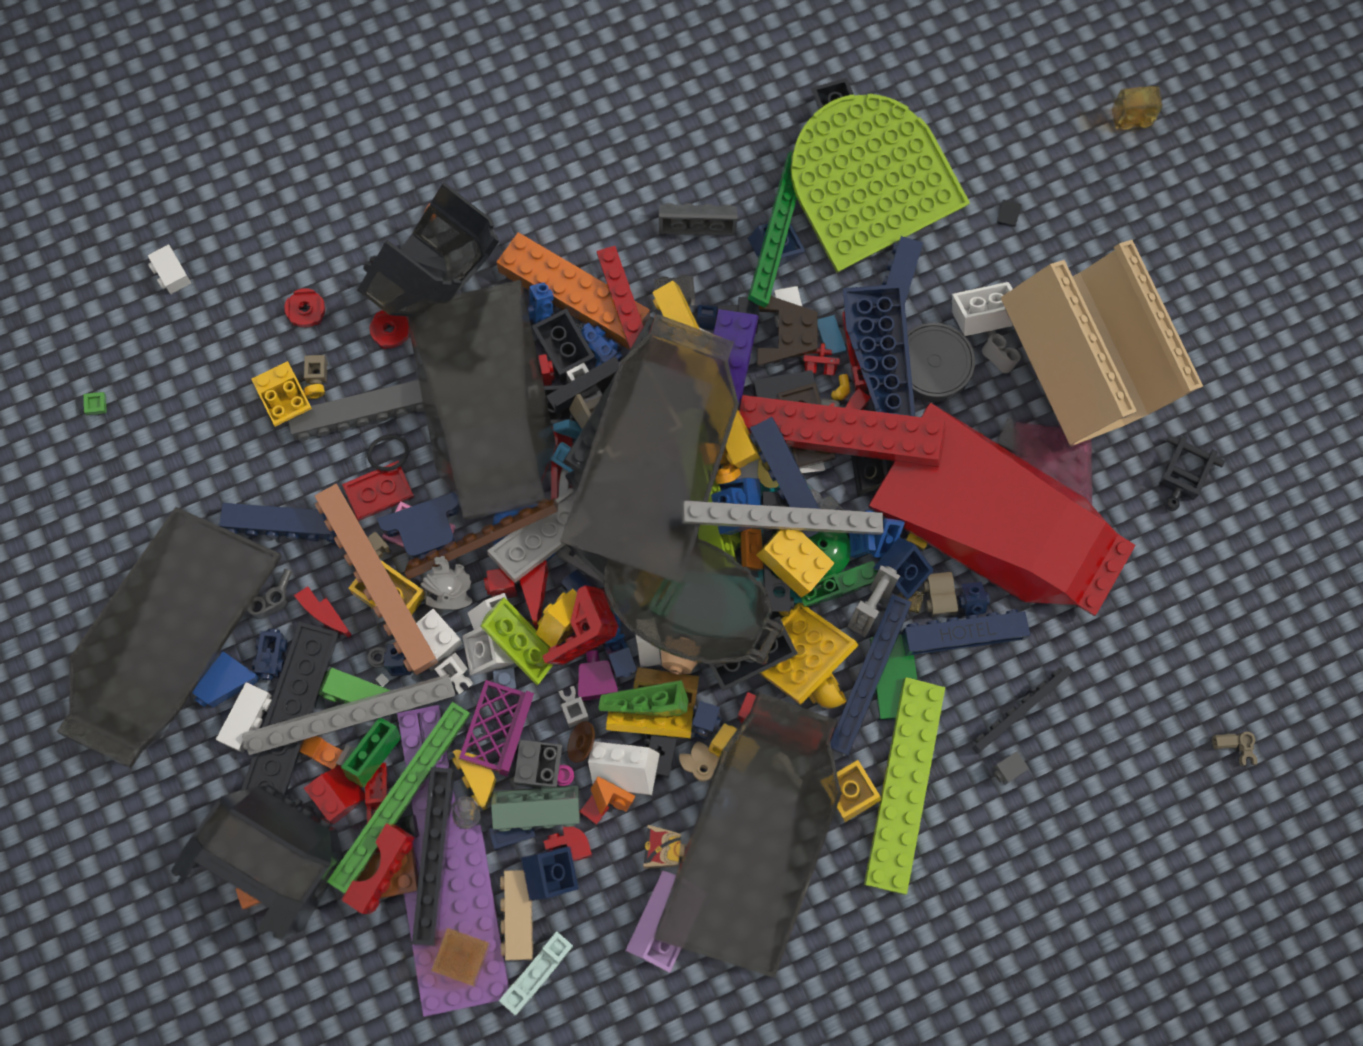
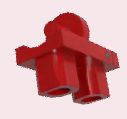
M821 343L820 348H817V352L812 353L819 354V356H803L805 371L812 370L813 374H816L817 364H824L823 375L834 376L836 367L840 362L839 358L824 357V355H832V349H825V343Z

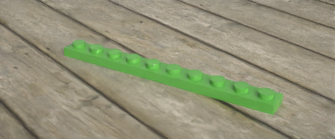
M454 702L450 704L327 881L329 884L345 894L352 881L357 880L377 851L378 846L375 842L385 824H395L429 776L431 767L436 766L471 715L470 712Z

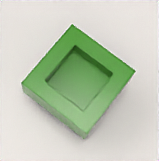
M104 392L83 394L84 413L86 416L107 413L106 394Z

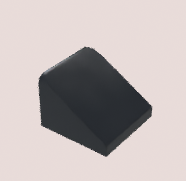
M1003 200L997 223L1016 227L1022 204Z

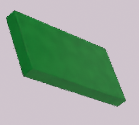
M899 635L876 689L880 720L896 719L903 679L907 677L917 680L914 655L905 656L902 635ZM870 637V639H869V640H870V646H871V644H872V641H873L874 637Z

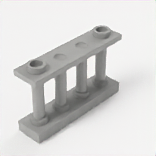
M881 565L869 589L873 594L868 602L860 601L849 622V629L866 637L879 613L876 610L881 597L886 600L889 598L900 577L896 570L889 566L884 567Z

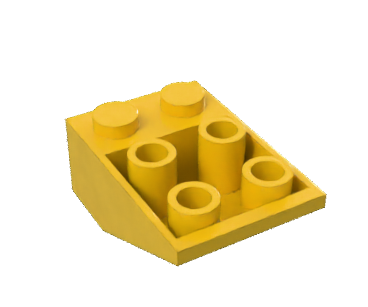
M288 361L251 379L275 427L312 409Z

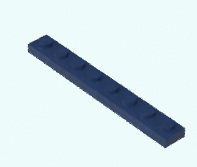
M892 594L831 739L830 749L849 756L912 605L911 601Z

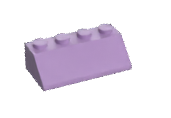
M662 871L626 951L667 972H671L707 892L677 875Z

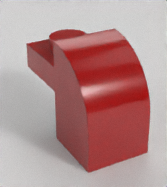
M564 826L562 827L563 836H560V833L547 836L548 840L544 841L546 851L570 846L573 862L592 857L586 835L576 827Z

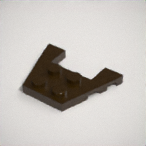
M770 296L769 304L765 308L759 305V312L778 313V348H758L757 367H763L765 364L773 362L778 363L790 357L795 358L817 352V311Z

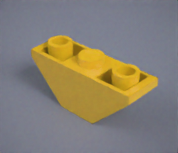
M454 750L455 757L452 760L457 770L462 768L465 776L461 778L467 789L471 787L474 795L471 796L476 807L481 806L483 810L487 809L497 780L492 770L459 760L461 751ZM467 752L465 753L466 756H469V757H472V758H474V757L477 756V755L470 754V753H467Z

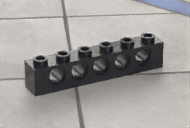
M763 492L762 494L763 506H789L787 500H782L778 492ZM762 528L763 546L773 536L772 532L779 529ZM763 562L764 616H775L777 614L779 616H789L790 610H794V597H790V590L792 589L780 577L774 576L773 571ZM775 590H781L783 591L784 596L778 598L774 595L773 592Z

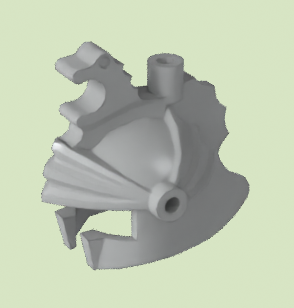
M445 556L435 557V564L440 566L432 567L433 573H428L421 583V586L425 588L424 598H426V605L439 609H460L472 604V598L466 593L471 588L470 584L472 581L470 580V575L463 570L464 566L457 564L453 570L449 568ZM432 593L438 595L437 600L432 599L428 595Z

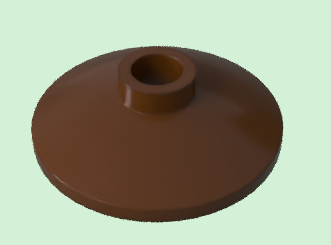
M580 722L573 729L569 737L567 753L572 762H582L589 755L593 747L595 731L590 722Z

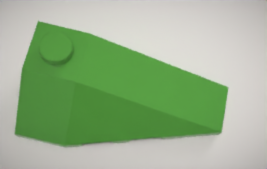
M682 680L603 694L599 702L600 711L666 717L687 713L688 697Z

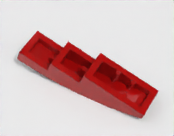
M386 762L380 765L365 785L367 823L389 793Z

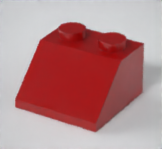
M341 766L321 774L304 788L327 820L332 822L333 825L365 800V793L356 783L346 778Z

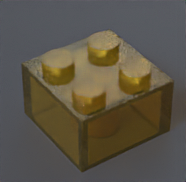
M1159 86L1121 89L1112 107L1115 128L1130 129L1139 126L1146 128L1153 125L1163 107Z
M447 928L431 971L475 987L491 944Z

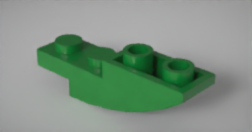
M874 560L844 572L834 573L821 578L815 587L801 598L804 607L830 601L871 585L877 575L873 568L875 566Z

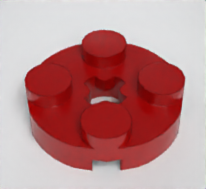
M308 288L298 289L293 292L290 298H287L285 313L294 326L308 328L319 325L322 322L326 309L322 297L314 290ZM307 304V306L310 308L309 310H307L306 312L300 310V308H303L304 305Z
M383 310L374 315L369 331L374 342L381 348H395L409 339L410 326L406 316H392ZM387 325L395 326L392 332L384 331L387 329Z

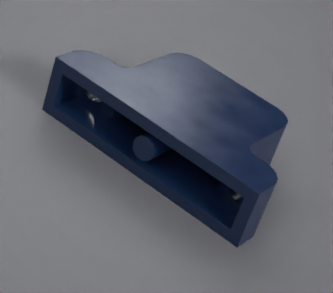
M452 492L377 518L384 535L388 537L401 536L405 550L411 560L414 558L422 559L426 557L428 552L435 549L437 551L443 549L446 544L455 541L448 518L458 514L460 503L456 492Z

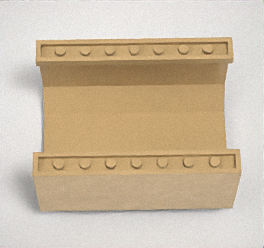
M1133 240L1114 246V251L1074 276L1071 275L1065 260L1049 264L1000 297L1070 447L1132 423L1203 387Z

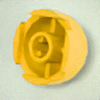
M832 673L809 696L813 704L817 702L826 709L836 708L847 702L843 691L839 692V683Z

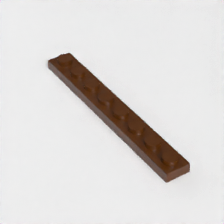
M555 497L550 500L548 498L543 499L533 508L526 507L519 511V514L513 517L506 516L500 520V523L495 525L489 524L476 534L472 532L465 535L458 542H449L443 549L438 551L436 549L432 550L422 559L414 558L410 560L406 565L404 573L408 580L431 570L432 567L440 566L435 564V557L445 556L447 561H451L558 512V503Z

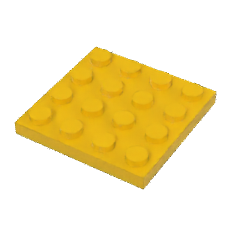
M800 602L794 606V610H790L789 616H784L781 619L798 654L759 674L801 705L855 650L858 644L854 639L808 607H804Z

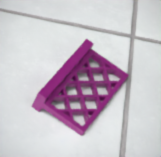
M485 680L459 760L500 772V775L507 777L534 693L530 691L525 693ZM487 688L496 689L500 696L489 700L486 695ZM511 694L520 697L518 703L509 707L505 697ZM502 699L507 709L496 714L492 703ZM489 706L493 716L483 720L479 713L480 709ZM509 712L512 722L503 727L499 716ZM496 719L500 728L490 733L485 723ZM482 725L487 735L476 740L473 729ZM502 731L506 740L497 746L492 736ZM489 738L494 748L483 753L479 742ZM476 745L480 755L474 758L466 756L467 748ZM496 751L499 757L498 765L489 763L485 756Z

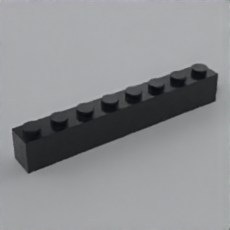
M431 767L412 937V944L417 946L437 947L455 778V771L452 768Z

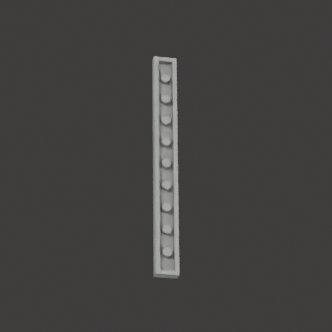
M697 501L682 502V524L881 535L883 533V515L877 512Z
M447 674L243 733L242 737L247 751L251 755L455 696V691L450 676Z

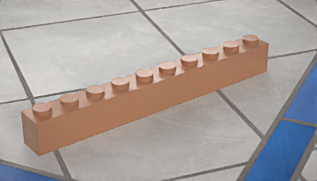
M335 484L314 495L318 501L315 503L320 515L324 513L327 517L324 521L329 531L334 530L337 535L334 538L339 548L344 547L347 553L343 556L348 565H354L357 570L353 572L359 583L363 582L366 586V589L363 590L369 601L374 600L376 604L373 607L378 618H384L386 624L383 627L389 636L393 634L396 642L393 643L399 654L403 652L406 659L403 662L408 671L413 670L418 675L439 663L338 485Z

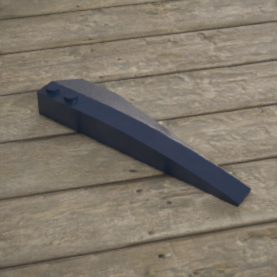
M903 284L843 288L846 329L875 411L915 416Z

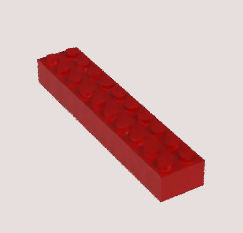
M742 395L739 412L749 433H752L751 427L773 417L788 447L939 466L945 420Z

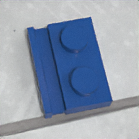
M849 533L851 557L858 558L870 553V551H876L874 534Z

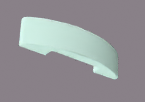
M556 931L542 948V951L499 1001L514 1015H517L552 974L573 945Z

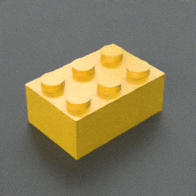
M779 529L756 554L761 561L801 598L815 587L834 564L800 530Z
M381 561L412 615L425 599L424 590ZM355 579L349 587L351 593L371 608L375 607L374 600L369 601L363 591L366 589L364 583H359Z

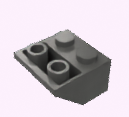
M520 740L514 778L515 785L531 788H557L562 745Z

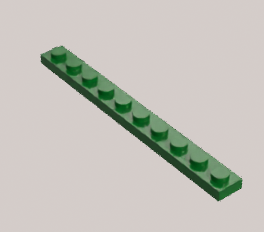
M790 151L786 157L748 295V300L764 308L769 304L797 199L791 177L793 151Z

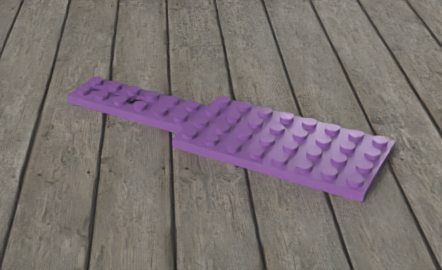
M439 705L397 713L406 767L422 746V741L423 743L441 719ZM447 750L436 764V767L450 768ZM429 779L424 781L411 800L413 815H416L419 837L415 838L412 842L415 848L418 878ZM454 789L437 947L412 944L423 1017L497 1002L509 989L504 956L501 955V937L482 826L478 825L460 829ZM417 892L404 894L411 941Z

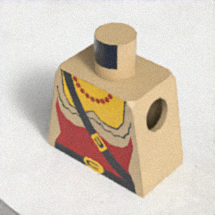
M648 825L643 868L677 867L679 857L692 858L693 845L681 844V834Z

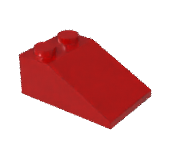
M544 560L518 580L520 581L535 630L538 629V621L542 616L549 573L547 560Z

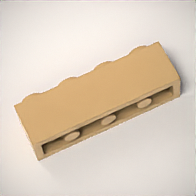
M524 870L504 871V876L500 877L501 890H504L505 898H501V912H505V920L501 921V934H505V943H501V955L505 956L506 961L533 960L532 901H529Z

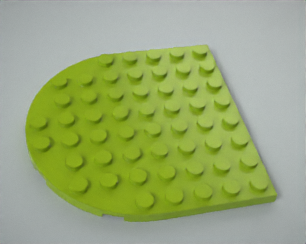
M867 94L848 95L831 101L808 120L796 140L791 160L793 188L807 219L836 273L898 242L901 236L908 237L970 204L930 128L920 117L918 118L911 112L909 107L894 99L881 95Z

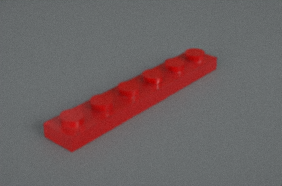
M611 246L596 252L630 349L643 328V323L616 246Z

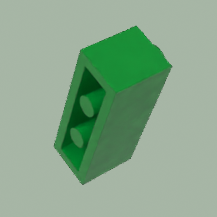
M381 717L378 718L341 768L347 779L363 788L401 739L397 726Z

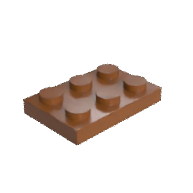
M414 847L402 859L400 870L393 875L390 880V887L382 894L380 899L417 892L419 878ZM381 854L373 855L356 881H366L375 875L381 863Z

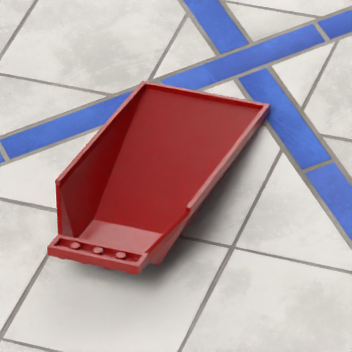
M929 403L921 417L945 420V433L939 466L894 461L868 507L877 513H882L887 519L904 521L903 529L1023 603L1076 605L1092 616H1096L1136 545L1120 536L1085 497L939 407Z

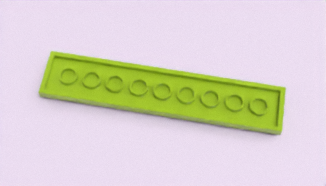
M907 677L903 679L881 801L879 803L864 881L866 886L907 895L945 687Z

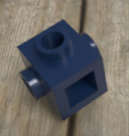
M982 582L961 584L959 605L960 608H964L966 616L985 614L987 605L990 604V597L988 592L985 593Z
M388 644L387 651L384 653V668L391 676L411 675L412 672L408 671L403 662L406 659L403 652L399 654L394 644Z

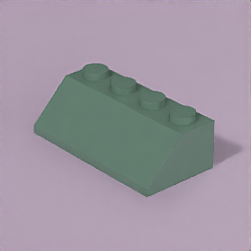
M579 786L494 791L491 803L493 829L509 831L511 828L519 827L522 830L532 829L533 826H541L542 828H552L554 825L562 824L565 827L575 826L577 823H580Z

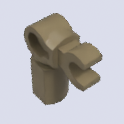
M1242 732L1238 735L1220 734L1212 736L1214 749L1237 748L1239 746V751H1241L1239 763L1241 766L1246 765L1247 757L1250 758L1251 765L1257 764V757L1253 754L1255 736L1251 732Z

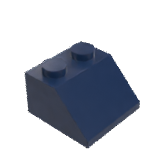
M768 224L758 226L748 237L758 259ZM791 224L789 225L779 267L805 252Z

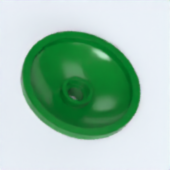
M819 532L809 538L834 562L833 566L823 577L834 573L838 574L844 570L851 556L850 540L846 533ZM820 542H824L826 547H821Z

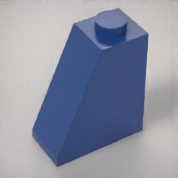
M222 652L193 689L192 693L197 696L195 701L204 707L208 704L214 708L240 693L246 682L254 685L259 682L260 678L228 654Z

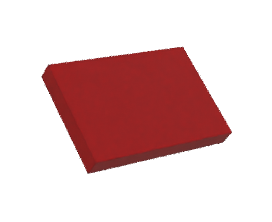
M399 461L393 462V463H391V464H389V465H386V466H384V467H390V466L396 465L397 463H399ZM401 466L391 471L375 470L342 484L358 521L394 507L400 501L405 502L415 498Z

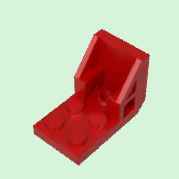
M583 586L578 589L570 621L576 635L565 640L566 643L561 646L555 645L549 648L548 653L542 655L544 662L547 664L565 665L615 638L619 626L603 589Z

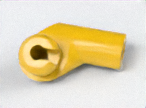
M848 374L838 376L840 386L832 391L831 397L833 400L842 401L849 395L850 383Z

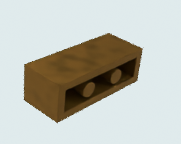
M637 667L633 689L682 680L688 697V707H695L699 676L677 675L667 671Z

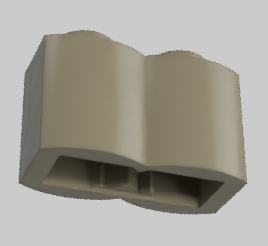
M952 572L930 574L923 582V591L928 594L929 600H926L927 612L931 613V617L956 615L958 606Z

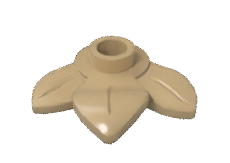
M700 741L694 744L691 754L679 755L682 768L687 772L693 773L694 777L701 782L710 780L713 777L714 770L721 764V759L710 753L707 745ZM704 768L707 772H701L700 769Z

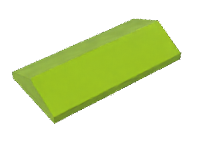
M503 597L485 615L480 627L538 685L553 666V664L545 663L542 655L548 653V649L551 647L535 634L536 630Z

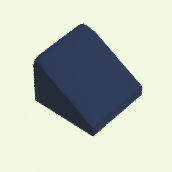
M698 305L696 322L699 328L715 329L718 307Z

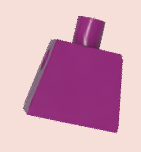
M598 651L586 652L587 663L579 665L578 698L581 697L582 701L600 699L603 694L618 692L609 661H600Z

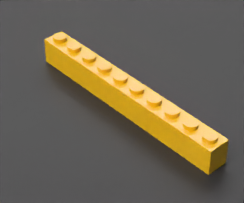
M671 281L653 291L652 293L655 297L653 302L656 308L661 310L663 314L661 319L664 325L669 327L671 331L669 336L674 344L677 343L679 348L677 353L682 361L685 360L687 365L685 370L688 376L694 379L695 384H693L696 393L703 398L701 404L704 410L711 415L709 421L714 430L717 429L720 434L718 440L723 448L726 447L728 451L726 457L731 465L734 464L740 469L761 458L680 287L674 281Z

